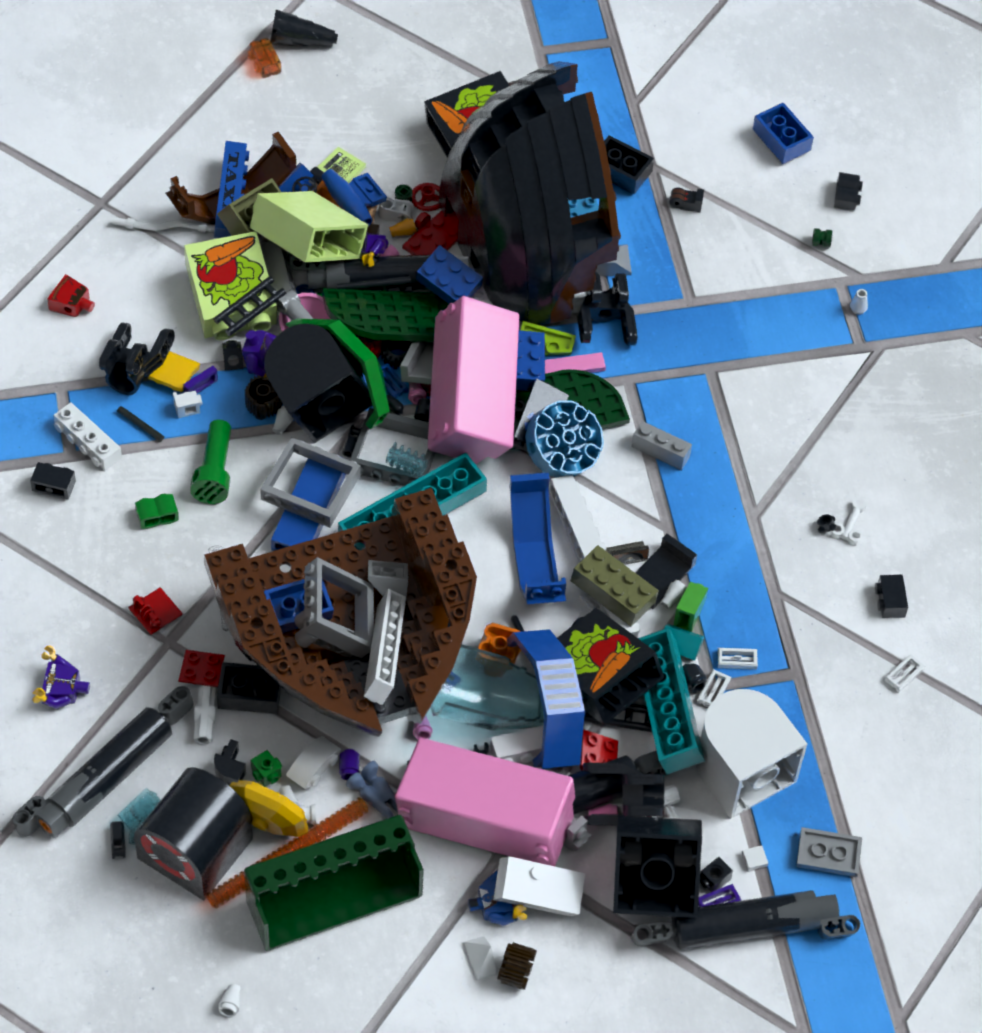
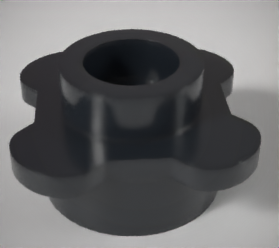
M829 514L820 516L817 520L819 525L818 532L834 531L837 528L834 523L835 517Z

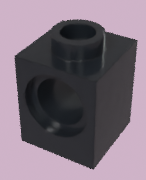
M718 857L701 870L700 883L704 889H709L713 892L731 880L733 870ZM710 875H717L719 878H712Z

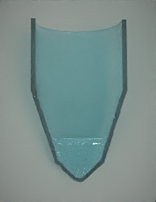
M461 645L454 668L431 706L433 716L488 731L534 728L544 724V713L536 676L527 672L526 667L521 666L520 668L511 663V659L506 656Z

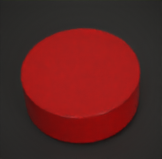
M426 212L420 213L415 220V227L420 230L431 220V215Z

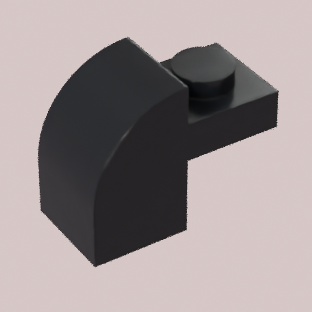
M232 739L228 746H224L221 755L215 753L214 756L215 775L227 785L243 780L246 775V763L235 760L239 752L238 741Z

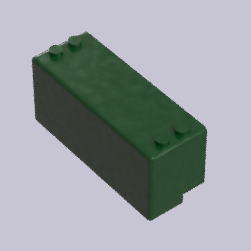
M396 815L246 867L244 869L246 902L266 951H270L420 898L423 895L424 869L416 853L414 841L403 816Z

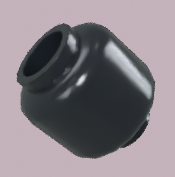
M693 663L683 665L688 691L698 693L703 690L706 685L707 676L700 666Z

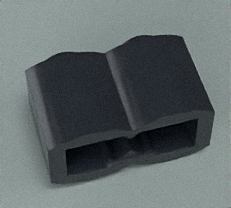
M839 172L834 207L855 211L856 205H860L861 195H858V191L861 192L863 181H860V175Z

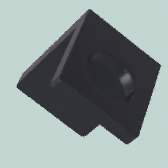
M230 340L222 343L225 370L243 369L241 342ZM230 356H237L239 362L236 365H230L228 363Z

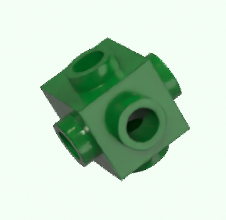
M268 750L250 760L254 779L257 782H261L264 787L276 783L282 777V764L277 757L274 758Z

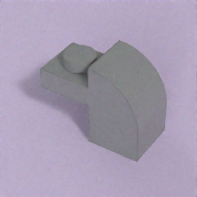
M582 815L576 821L573 819L570 827L567 829L563 846L572 851H577L592 837L586 829L588 820Z

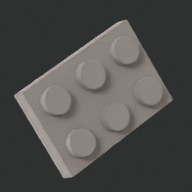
M801 827L796 867L858 877L862 837Z

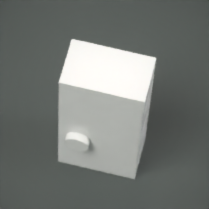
M510 856L500 858L493 900L515 905L521 904L524 907L565 916L579 915L586 873Z

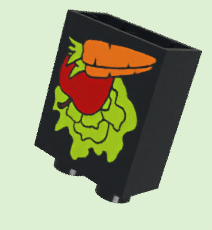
M501 71L424 101L426 123L447 158L469 116L476 109L483 106L494 93L510 86Z
M598 608L593 609L586 616L575 620L568 630L557 637L573 657L584 710L604 726L665 678L656 652Z

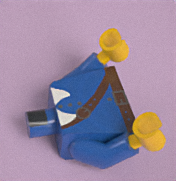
M498 870L478 887V898L468 899L470 912L482 910L483 918L486 921L505 926L517 921L518 918L521 920L527 919V915L521 913L527 910L523 905L493 900Z

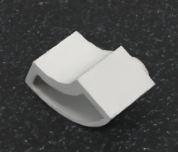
M321 736L304 749L292 764L286 776L304 789L316 786L321 779V775L338 762V754L341 749L324 736Z

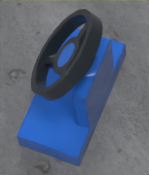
M300 162L279 186L281 192L314 190L317 193V184L312 179L314 175Z

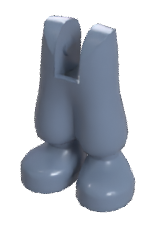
M371 761L363 768L361 774L359 772L353 774L347 780L346 786L351 790L359 791L361 798L387 819L393 817L392 811L386 805L387 802L398 812L395 793L383 777L377 776L378 764L375 761Z

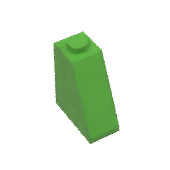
M689 583L677 605L674 626L693 631L707 598V587L699 583Z

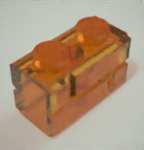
M269 38L257 40L249 44V51L247 53L250 61H254L256 73H260L263 79L281 73V61Z

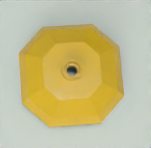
M239 780L229 785L248 806L252 817L251 824L254 827L274 835L299 837L308 832L305 812L286 796L253 781Z

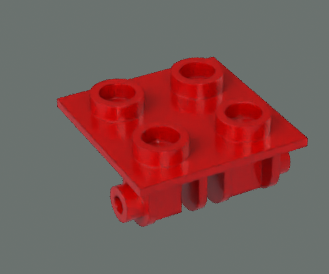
M161 587L144 598L136 595L132 599L133 604L128 607L150 635L183 615Z
M186 650L178 682L218 687L221 666L225 655Z
M583 729L581 764L579 765L581 771L583 770V763H605L618 757V740Z

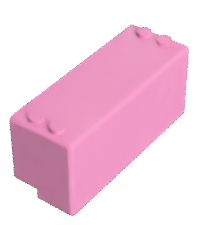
M462 296L454 303H450L444 311L441 310L435 317L428 449L430 451L454 458L467 453L472 461L478 464L486 457L496 459L513 447L519 314L517 312Z
M425 738L418 739L395 794L398 815L403 816L407 828L410 830L550 866H556L566 839L567 829L570 827L574 817L573 802L575 800V789L572 777Z

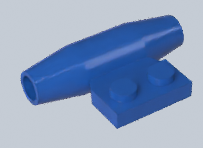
M333 169L325 171L322 175L325 186L340 208L368 224V226L372 223L373 219L366 206L373 207L387 200L386 194L368 173L353 178L350 183Z

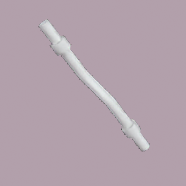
M113 217L112 224L126 226L128 229L139 228L151 231L184 227L207 233V231L214 232L215 225L180 219L157 224L136 221L134 218L123 219Z

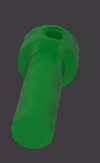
M214 420L209 424L202 466L195 469L192 475L190 493L193 498L205 504L221 503L226 500L229 493L230 475L225 471L231 425L224 420Z

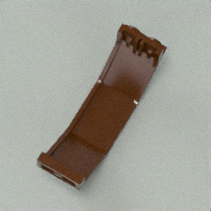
M279 131L272 134V146L247 172V176H243V179H246L245 190H241V194H247L271 178L279 187L297 167L296 154ZM177 176L170 178V191L165 194L182 218L215 225L220 188L205 195H195L187 193L185 186L180 187Z

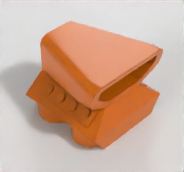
M495 623L486 625L475 656L477 660L484 664V672L502 677L507 669H513L516 658L522 650L519 646L508 647L507 639L513 632H520V630Z

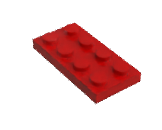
M441 210L402 245V249L411 255L432 254L441 245L448 251L458 242V218L455 212L447 214V217H445Z

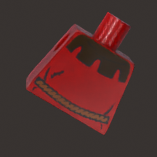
M66 274L47 298L50 311L72 317H77L83 309L92 312L95 306V302L89 300V289Z

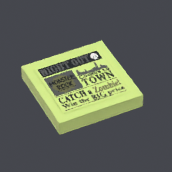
M337 147L317 168L323 172L333 169L350 183L353 178L357 177L366 168V163Z

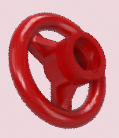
M422 183L414 187L412 190V203L419 210L427 212L439 209V196L435 194V190L439 193L440 186L433 183ZM421 190L422 199L417 202L415 196ZM426 202H438L433 206H424Z

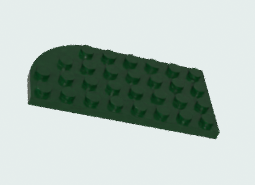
M323 289L322 291L326 313L332 320H340L353 334L375 341L434 342L435 317L449 305L435 293L350 289Z
M574 369L545 374V383L548 382L552 387L568 394L567 401L577 402L586 410H590L596 416L602 429L630 423V418L621 395L605 379L590 372ZM516 390V408L521 409L518 406L519 400L524 401L526 404L530 391ZM515 415L514 433L521 416Z

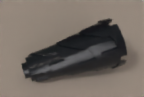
M281 10L275 11L270 44L308 47L309 45L333 46V44L337 43L338 34L335 33V30Z

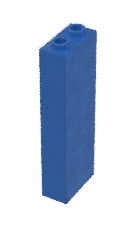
M308 458L291 495L329 509L340 490L346 473ZM284 510L271 538V550L276 551L319 537L324 525Z

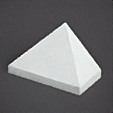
M483 936L465 941L464 945L476 980L497 975L492 947Z

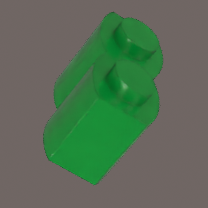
M160 494L155 498H142L135 502V510L141 529L153 528L160 524H171L179 520L173 494Z

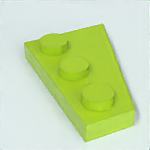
M523 321L520 331L545 333V356L571 355L576 335Z

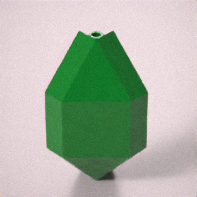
M296 318L286 323L289 328L298 324H314L330 333L356 368L365 375L374 412L365 425L371 430L382 424L390 409L383 371L377 357L340 320Z

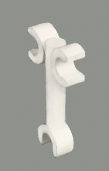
M856 498L853 499L851 505L852 513L846 526L844 527L841 523H836V530L840 532L832 531L831 534L835 539L842 538L843 540H848L853 546H856L858 542L853 537L860 538L861 532L852 529L859 514L865 511L867 502H864L862 506H857Z

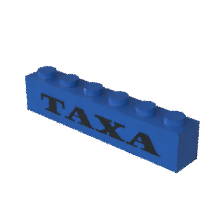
M225 142L217 213L244 195L241 194V190H245L246 179H243V176H247L248 165L244 164L245 161H249L250 151H246L247 143ZM216 213L214 238L232 236Z

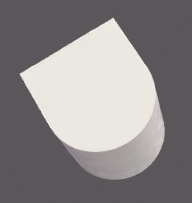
M749 689L731 690L718 696L708 707L700 739L705 762L697 764V770L702 781L730 819L797 782L807 742L777 703L770 697Z

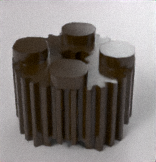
M259 375L257 377L254 376V379H250V383H248L245 389V405L250 414L253 413V416L255 415V418L259 420L277 414L278 409H281L283 403L269 379Z
M515 942L507 944L497 980H500L502 984L525 990L529 979L525 976L529 977L531 974L533 963L530 961L534 962L537 950Z

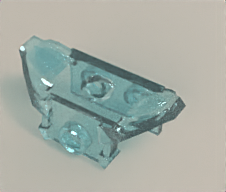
M145 788L117 815L130 830L129 844L135 845L134 832L160 801L157 793L150 791L148 788Z

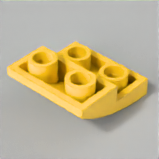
M169 351L164 363L149 375L148 379L157 384L172 388L175 391L182 392L184 390L183 384L191 380V377L199 370L200 363Z

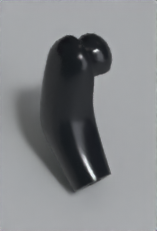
M387 395L389 409L393 411V414L402 415L403 404L393 396Z

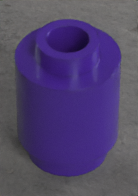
M345 749L339 754V774L343 780H348L353 774L359 772L360 755L353 749Z

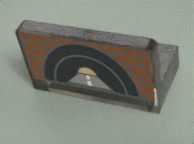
M643 541L607 547L606 551L621 563L627 565L647 561L649 546H645Z

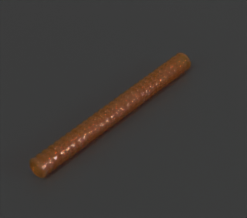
M360 797L356 798V801H351V805L347 804L346 808L342 807L341 811L337 810L335 815L331 814L330 818L326 817L325 821L321 820L319 825L315 824L314 828L310 827L306 834L298 838L294 837L293 841H288L287 845L283 844L282 848L279 847L277 851H272L271 855L267 854L266 858H261L260 862L321 842V840H326V837H331L332 833L335 834L337 830H342V827H346L347 823L351 824L353 820L356 821L358 816L362 817L363 813L367 814L369 809L366 802ZM243 871L239 872V875H234L233 879L229 878L228 882H223V885H218V889L214 888L212 892H207V899L213 908H219V905H224V901L228 902L230 898H235V894L239 895L240 891H245Z

